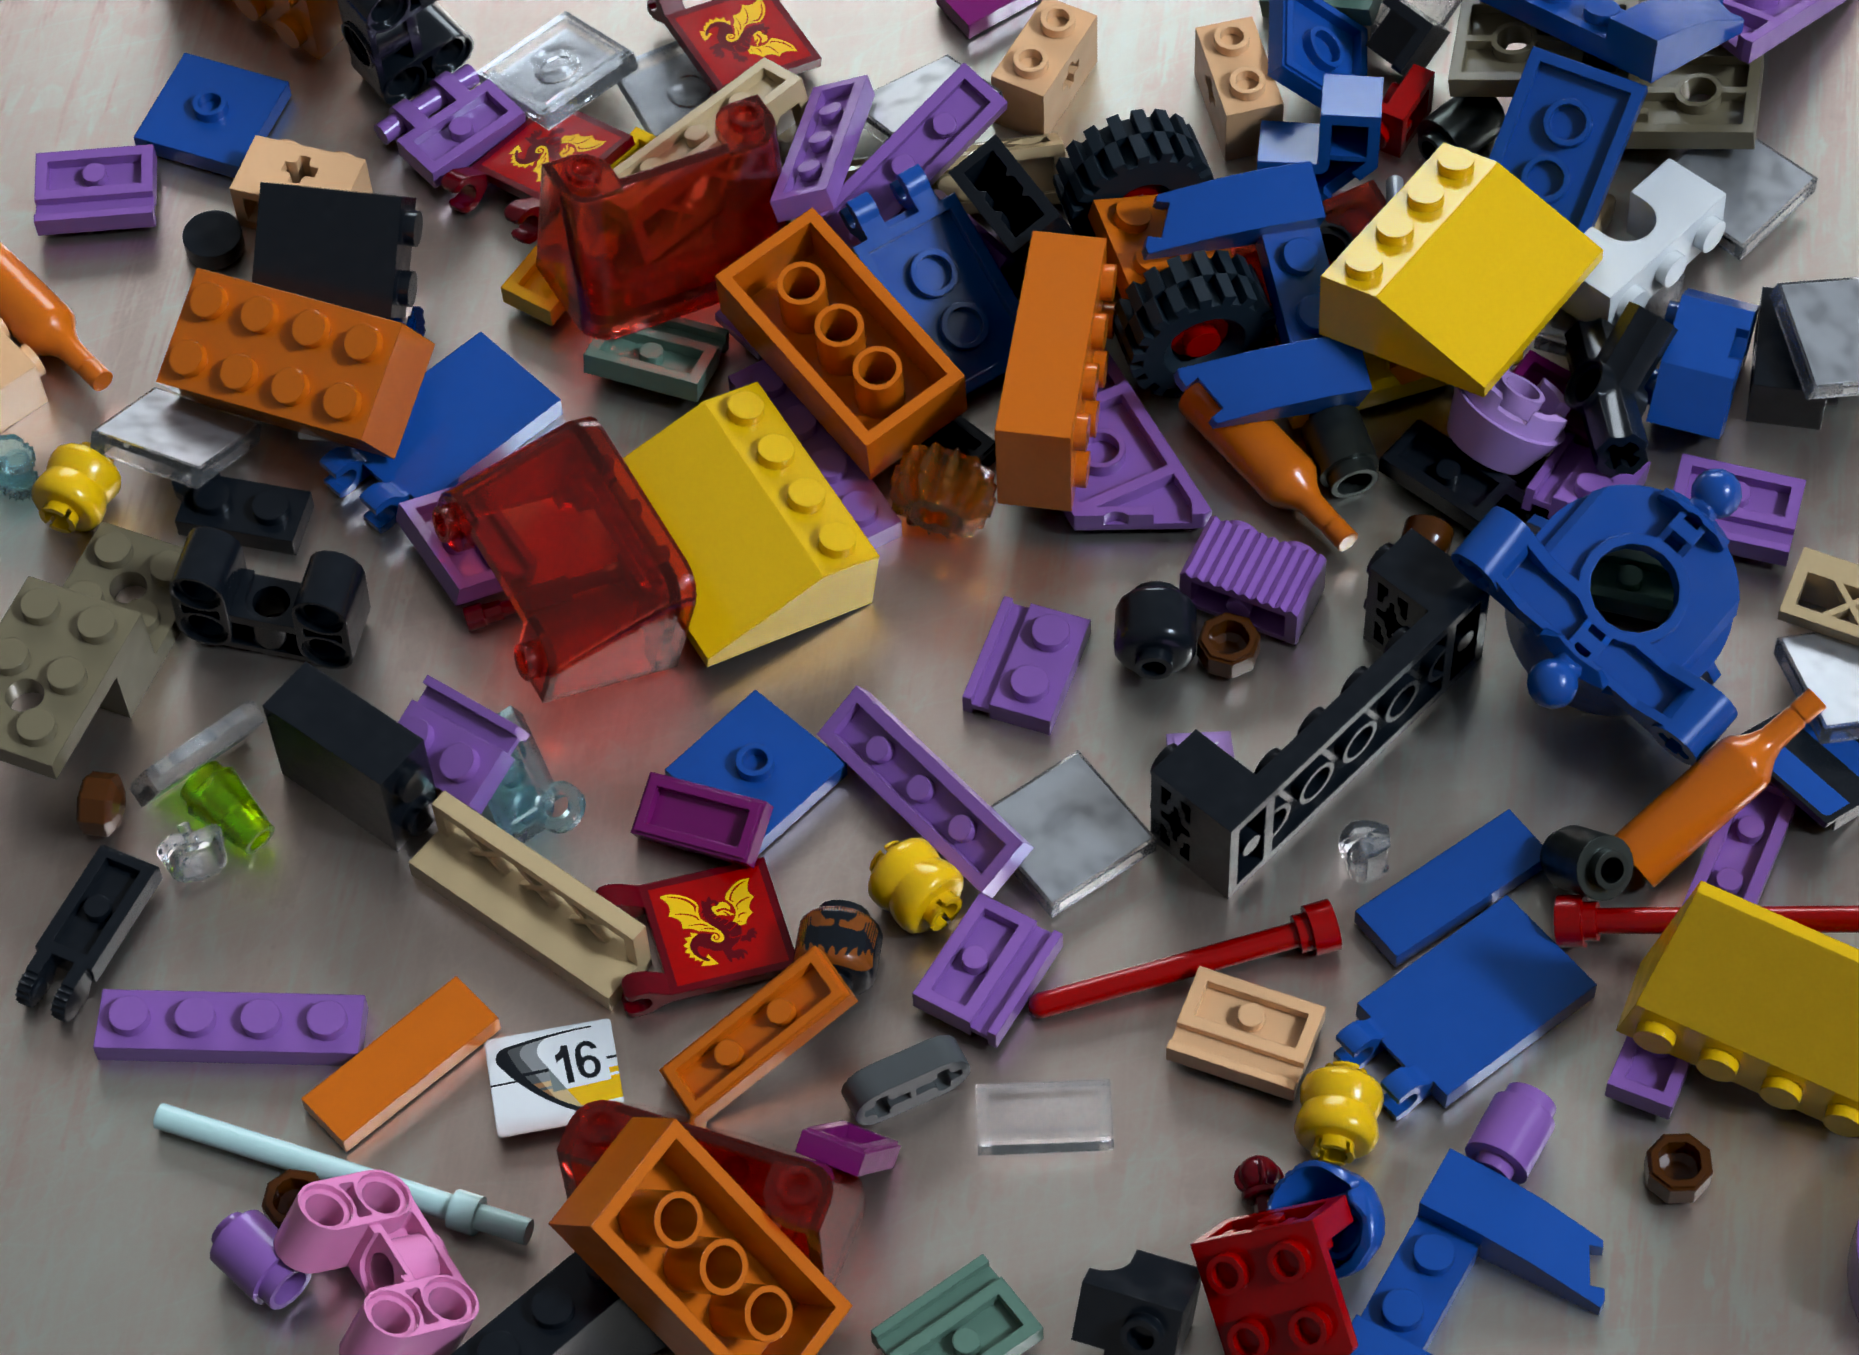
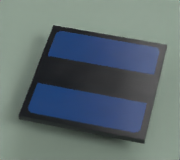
M1820 713L1809 724H1806L1780 751L1774 763L1770 782L1820 826L1826 828L1832 824L1831 830L1838 829L1859 816V737L1844 724L1827 726ZM1778 714L1770 717L1769 719L1761 722L1760 724L1754 726L1753 728L1745 731L1742 734L1752 733L1763 728Z

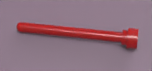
M1557 895L1554 905L1555 941L1560 948H1586L1588 941H1599L1601 934H1662L1681 907L1601 908L1599 901H1588L1587 897L1583 895ZM1859 905L1761 906L1820 933H1859Z
M1328 899L1302 905L1301 913L1290 916V923L1038 992L1030 998L1028 1008L1034 1017L1044 1019L1195 977L1199 966L1217 971L1298 948L1301 954L1312 951L1315 957L1342 950L1339 925L1330 901Z

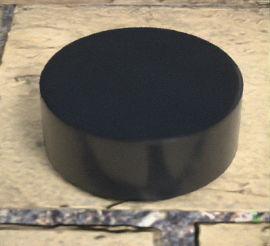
M211 210L194 216L186 224L182 234L189 260L202 269L217 270L232 265L240 258L245 247V240L239 221L233 215L224 211Z

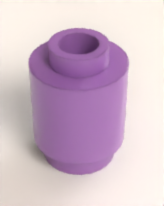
M1522 1082L1510 1083L1505 1091L1494 1095L1465 1147L1466 1156L1518 1185L1525 1183L1555 1129L1553 1117L1556 1113V1106L1548 1095L1534 1086Z
M255 1209L244 1213H232L219 1223L212 1234L211 1241L213 1245L210 1251V1260L256 1304H267L273 1310H279L288 1306L304 1291L312 1274L293 1270L285 1265L277 1256L274 1248V1237L278 1228L263 1213Z

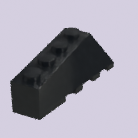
M574 1252L451 1355H651L667 1347V1345Z

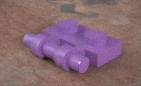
M465 64L452 74L449 71H444L430 81L431 88L413 100L409 101L404 98L390 107V115L375 124L374 130L379 139L386 145L403 134L402 137L396 140L399 155L436 189L442 185L441 181L446 173L453 169L468 167L482 158L526 122L525 112L490 79H487L470 91L471 88L480 83V79L475 69L471 65ZM445 107L444 109H442L441 111H439L438 113H436V114L433 115L432 117L428 118L429 116H431L432 114H434L435 112H437V111L440 110L441 108Z

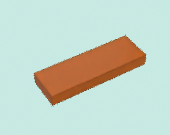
M815 945L660 1068L659 1071L691 1119L702 1126L856 1004L858 1000L826 954Z
M455 976L303 1096L301 1100L304 1109L347 1153L501 1030L499 1018Z

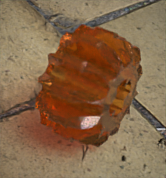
M933 443L930 448L924 445H913L909 453L902 455L900 464L895 466L890 481L892 487L889 497L893 501L891 509L897 515L906 517V523L909 526H919L926 529L928 535L935 532L942 534L947 539H953L956 534L964 538L973 537L976 530L983 529L986 519L991 517L996 502L994 497L997 485L994 483L995 473L989 467L980 465L981 459L977 456H966L960 453L958 447L951 450L945 449L939 443Z

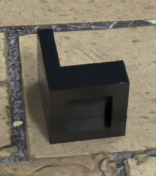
M1383 0L1382 3L1390 8V11L1365 46L1392 64L1391 68L1402 76L1407 75L1413 64L1426 68L1451 32L1407 0Z

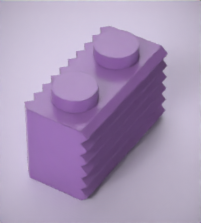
M1215 515L1211 516L1207 521L1180 573L1179 590L1192 600L1198 610L1215 616L1227 612L1249 618L1258 632L1296 645L1300 635L1303 634L1305 626L1308 624L1310 616L1313 614L1315 606L1318 604L1319 598L1323 594L1327 559L1302 542H1279L1275 537L1268 538L1263 532L1259 533L1253 526L1244 521H1221Z

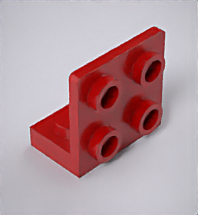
M1346 1195L1228 1218L1190 1244L1225 1355H1350L1358 1348V1341L1329 1253V1249L1334 1246L1332 1237L1354 1221Z

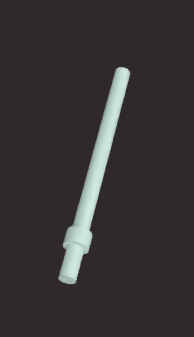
M166 1103L159 1105L153 1120L155 1129L281 1169L315 1172L320 1180L366 1170H375ZM398 1177L409 1187L411 1195L421 1212L445 1220V1225L448 1229L470 1236H475L480 1231L522 1245H527L532 1236L534 1219L487 1205V1198L462 1189H458L452 1194Z

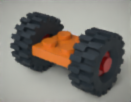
M1143 109L1131 110L1130 119L1121 121L1119 115L1116 114L1106 118L1107 127L1098 130L1093 125L1083 131L1086 138L1084 142L1080 143L1073 140L1066 147L1069 158L1059 157L1055 165L1058 174L1053 175V184L1074 233L1080 236L1106 238L1107 264L1117 265L1116 286L1122 298L1118 299L1114 307L1117 315L1113 318V328L1133 378L1136 379L1137 384L1145 390L1150 387L1152 394L1163 396L1169 389L1172 397H1181L1184 392L1176 385L1173 376L1178 368L1267 348L1268 344L1266 341H1274L1277 334L1274 326L1276 324V316L1252 264L1248 265L1246 259L1239 254L1233 257L1230 248L1206 252L1205 250L1194 251L1192 254L1150 260L1143 259L1142 248L1147 236L1161 237L1168 210L1152 207L1156 196L1168 191L1213 180L1214 177L1189 123L1186 125L1183 117L1175 113L1169 118L1166 110L1154 109L1150 117H1146Z

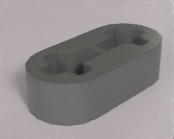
M939 1035L862 1068L847 1079L842 1086L841 1093L858 1124L874 1125L955 1089L968 1077L971 1067L956 1039L950 1035Z

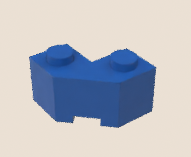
M1324 74L1320 124L1261 120L1257 170L1311 161L1323 207L1332 201L1333 193L1351 180L1357 178L1361 181L1378 168L1384 77Z
M1690 288L1682 294L1680 302L1669 301L1664 319L1674 325L1678 331L1662 357L1660 368H1655L1644 387L1648 393L1647 405H1650L1646 422L1720 439L1725 431L1739 373L1746 362L1760 305Z

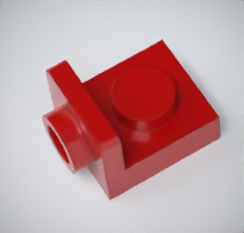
M1413 64L1401 84L1393 82L1390 85L1382 102L1379 150L1401 158L1416 135L1418 124L1432 110L1434 71Z

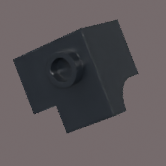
M1138 1249L1132 1261L1123 1268L1116 1270L1089 1268L1082 1281L1071 1340L1104 1349V1355H1181L1184 1343L1193 1324L1202 1281L1198 1268Z

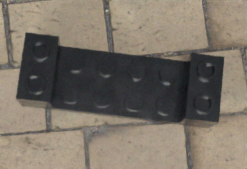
M1411 528L1394 545L1388 542L1381 546L1372 556L1366 570L1369 577L1367 597L1363 605L1366 610L1363 638L1383 652V655L1369 668L1365 666L1357 668L1344 683L1340 695L1326 709L1320 706L1311 711L1300 725L1297 736L1282 750L1279 748L1270 750L1259 762L1255 772L1252 773L1195 729L1179 745L1172 743L1165 747L1154 760L1150 770L1151 839L1227 899L1242 887L1482 657L1490 595L1463 576L1453 564L1450 555Z

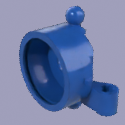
M1724 469L1703 471L1692 484L1691 499L1669 488L1660 490L1648 486L1625 484L1606 486L1567 504L1549 520L1534 514L1526 524L1510 511L1495 506L1491 508L1451 554V560L1459 572L1475 586L1487 592L1505 608V620L1510 642L1516 656L1528 673V693L1536 704L1548 709H1558L1568 705L1580 711L1603 716L1630 715L1651 733L1668 753L1691 766L1710 750L1737 718L1738 712L1735 706L1721 691L1713 686L1721 676L1714 662L1726 644L1740 601L1737 570L1727 546L1730 541L1715 521L1716 519L1729 517L1737 510L1741 503V484L1733 473ZM1623 549L1643 551L1657 559L1668 572L1674 589L1673 607L1666 621L1658 628L1641 633L1623 631L1606 622L1595 608L1590 592L1591 576L1598 561L1608 553Z

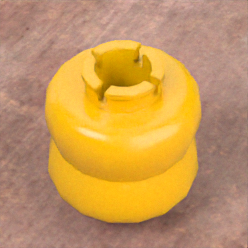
M82 442L80 444L68 443L58 446L52 452L46 471L33 483L31 491L32 500L39 510L41 520L45 524L50 520L52 521L49 527L61 533L69 534L74 531H91L103 521L107 504L115 498L121 489V475L114 465V459L108 452H105L104 455L101 454L104 448L91 442Z
M908 838L901 842L896 840L887 843L884 846L887 853L884 854L879 850L869 866L871 875L868 881V894L870 898L882 909L890 912L898 925L908 933H923L930 929L939 931L946 927L948 923L944 918L947 916L952 921L962 907L960 896L963 891V876L960 871L951 863L941 859L934 847L923 838Z
M1333 1061V1065L1327 1063L1325 1067L1317 1068L1308 1073L1300 1086V1103L1302 1107L1295 1119L1294 1132L1297 1141L1306 1150L1310 1151L1314 1159L1319 1158V1161L1343 1166L1345 1163L1350 1164L1354 1159L1371 1153L1378 1142L1379 1129L1377 1117L1384 1104L1381 1085L1372 1076L1368 1075L1364 1068L1359 1069L1360 1065L1349 1061Z

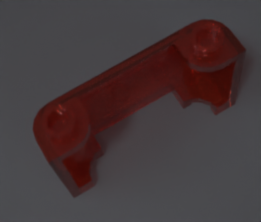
M758 94L732 102L722 107L716 114L714 132L721 143L720 146L620 179L611 166L603 159L590 154L569 155L542 164L536 267L576 326L584 334L595 339H616L719 304L715 275L791 223V220L778 222L770 204V199L783 167L776 122L772 113Z
M589 416L568 421L441 493L438 505L434 507L432 512L435 532L441 542L448 543L456 552L470 550L474 548L475 544L477 545L523 622L520 643L516 644L514 648L515 665L522 679L531 682L542 703L678 666L696 605L697 593L693 572L671 534L596 418Z
M597 1100L579 1108L569 1120L556 1150L567 1199L632 1117L676 1118L767 1216L781 1225L780 1229L836 1286L864 1216L865 1193L859 1177L796 1153L794 1149L648 1105Z

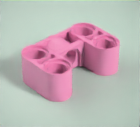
M366 1170L314 1181L304 1185L274 1237L276 1254L285 1265L305 1274L321 1273L348 1266L367 1296L339 1344V1355H451L458 1348L479 1312V1301L476 1293L465 1282L448 1254L444 1242L434 1233L415 1203L409 1187L390 1172Z

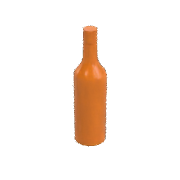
M0 241V317L6 324L10 334L21 345L27 344L37 356H54L64 361L95 391H102L107 388L113 379V375L78 339L76 332L77 321L72 309Z
M1195 383L1185 390L1179 402V412L1267 503L1275 508L1295 510L1303 514L1340 552L1346 551L1356 542L1358 533L1322 496L1318 487L1317 469L1313 460L1274 420L1213 429L1208 422L1221 408L1200 383Z
M1808 688L1790 704L1789 708L1784 709L1763 728L1752 733L1730 735L1721 739L1614 835L1628 845L1633 856L1635 869L1651 886L1655 888L1766 789L1771 781L1774 763L1780 751L1806 724H1809L1827 708L1821 699Z

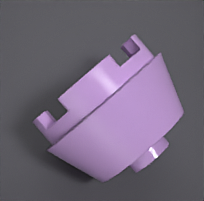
M1510 367L1485 397L1458 387L1454 388L1447 431L1453 442L1475 461L1501 473L1518 475L1526 471L1565 440L1564 428L1567 422L1565 417L1571 408L1566 405L1562 392L1546 378L1543 377L1538 386H1536L1524 377L1510 372Z

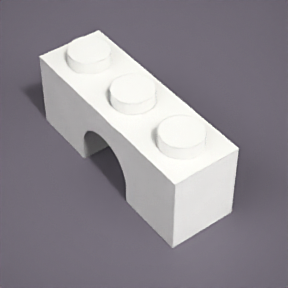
M1668 158L1630 193L1626 232L1638 240H1616L1603 234L1593 226L1584 233L1603 249V259L1561 309L1580 321H1594L1601 317L1615 326L1629 301L1645 308L1648 300L1663 286L1671 287L1679 280L1687 264L1702 251L1708 253L1719 243L1726 229V223L1723 221L1726 193Z

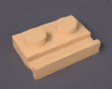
M1199 966L1177 1019L1172 1039H1169L1167 1044L1166 1059L1294 1101L1298 1084L1305 1073L1325 1021L1326 1007Z

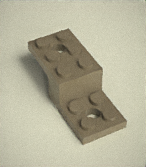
M1462 0L1448 76L1450 97H1513L1531 50L1535 46L1647 86V95L1625 149H1755L1764 73V54L1748 64L1740 61L1726 48H1713L1660 79L1649 83L1479 0ZM1612 0L1619 4L1623 10L1640 4V0ZM1512 43L1527 44L1526 47L1519 50H1506L1508 45ZM1697 94L1711 96L1710 99L1703 102L1688 101L1690 96Z
M102 521L63 587L31 576L27 577L0 622V761L57 780L98 708L129 718L132 717L181 633L176 623L169 593V584L183 547ZM141 586L146 589L141 598L134 599L128 603L115 600L116 595L126 587ZM39 693L44 696L37 707L25 711H16L11 708L13 702L23 694Z

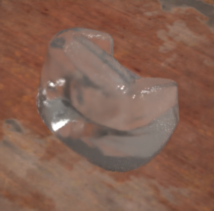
M1356 820L1347 824L1340 835L1338 846L1348 875L1357 884L1373 883L1389 871L1388 851L1391 846L1389 827L1387 824L1373 820Z
M182 822L177 825L179 833L169 835L157 846L156 850L158 858L173 879L183 883L195 882L219 874L227 865L228 860L224 832L217 824H210L192 831L189 822Z

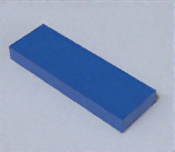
M1508 809L1355 910L1354 922L1396 968L1542 871L1540 863L1542 844L1514 813Z

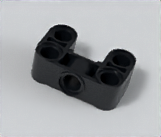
M337 0L343 23L341 29L348 44L353 68L391 106L404 98L410 100L431 87L430 81L444 71H449L452 74L464 66L473 52L474 41L471 36L436 2L438 0Z
M197 527L188 533L169 584V593L176 623L180 631L187 637L207 645H225L261 652L269 656H282L312 662L329 669H343L352 664L371 608L365 571L355 559L346 554L327 550L315 552L310 557L301 583L255 574L254 570L247 569L240 542L232 535L212 527ZM281 614L280 616H276L273 618L267 617L268 615Z

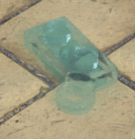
M508 706L499 712L498 715L518 725L531 735L526 743L520 740L511 755L515 761L488 803L496 824L523 844L545 829L554 834L566 833L575 828L584 816L586 807L584 795L576 786L569 782H554L523 714L513 706ZM562 797H567L568 807L566 811L559 817H552L554 803Z

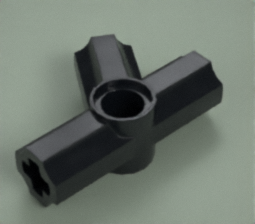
M1630 301L1615 326L1601 317L1588 322L1578 320L1564 334L1567 343L1565 354L1571 373L1565 386L1564 401L1568 407L1582 415L1595 468L1611 478L1626 473L1634 475L1649 461L1646 453L1648 441L1641 419L1648 403V393L1644 387L1678 331L1674 325L1662 317Z

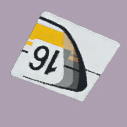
M605 1018L489 1039L484 1043L498 1137H510L625 1115L626 1109L610 1019Z

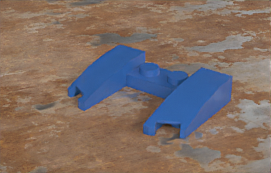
M1479 0L1649 83L1660 79L1742 33L1744 19L1739 15L1729 12L1723 5V0H1648L1627 10L1621 9L1619 4L1612 0Z
M1306 161L1263 168L1158 194L1154 199L1152 207L1168 210L1161 237L1147 236L1142 248L1143 259L1150 260L1192 254L1194 251L1205 250L1206 252L1255 245L1270 303L1276 316V325L1282 345L1178 368L1173 374L1175 383L1182 392L1195 383H1200L1221 408L1210 419L1209 425L1215 429L1318 413L1326 408L1337 405L1358 407L1372 390L1362 350L1319 334L1320 276L1330 265L1319 228L1325 220L1326 214L1312 162Z
M1450 1148L1419 1202L1418 1215L1366 1308L1361 1316L1356 1314L1352 1321L1358 1341V1348L1350 1355H1432L1426 1350L1478 1257L1599 1316L1604 1307L1605 1289L1590 1285V1255L1602 1256L1603 1240L1542 1198L1494 1170Z

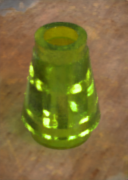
M218 761L208 762L195 771L181 789L180 797L187 803L186 812L235 846L240 847L248 855L255 853L263 847L275 831V827L267 820V816L233 767L224 768Z

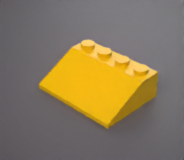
M1443 142L1320 276L1319 334L1485 397L1602 261L1603 249L1500 163L1472 153L1467 149Z
M758 381L701 402L590 481V491L629 550L632 549L633 554L639 559L646 576L707 667L871 604L873 601L879 554Z
M1701 880L1641 961L1616 1031L1633 1038L1635 1043L1644 1050L1656 1054H1670L1695 1065L1700 1073L1710 1079L1721 1082L1731 1081L1759 1093L1766 1103L1774 1107L1786 1110L1795 1109L1823 1122L1828 1130L1844 1137H1859V949Z

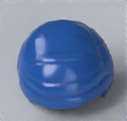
M1308 1160L1296 1165L1293 1170H1289L1285 1177L1280 1179L1273 1188L1274 1193L1269 1198L1266 1211L1346 1195L1354 1221L1332 1237L1334 1246L1329 1249L1338 1280L1351 1276L1365 1268L1381 1247L1385 1235L1383 1207L1375 1189L1360 1175L1336 1164L1319 1160Z

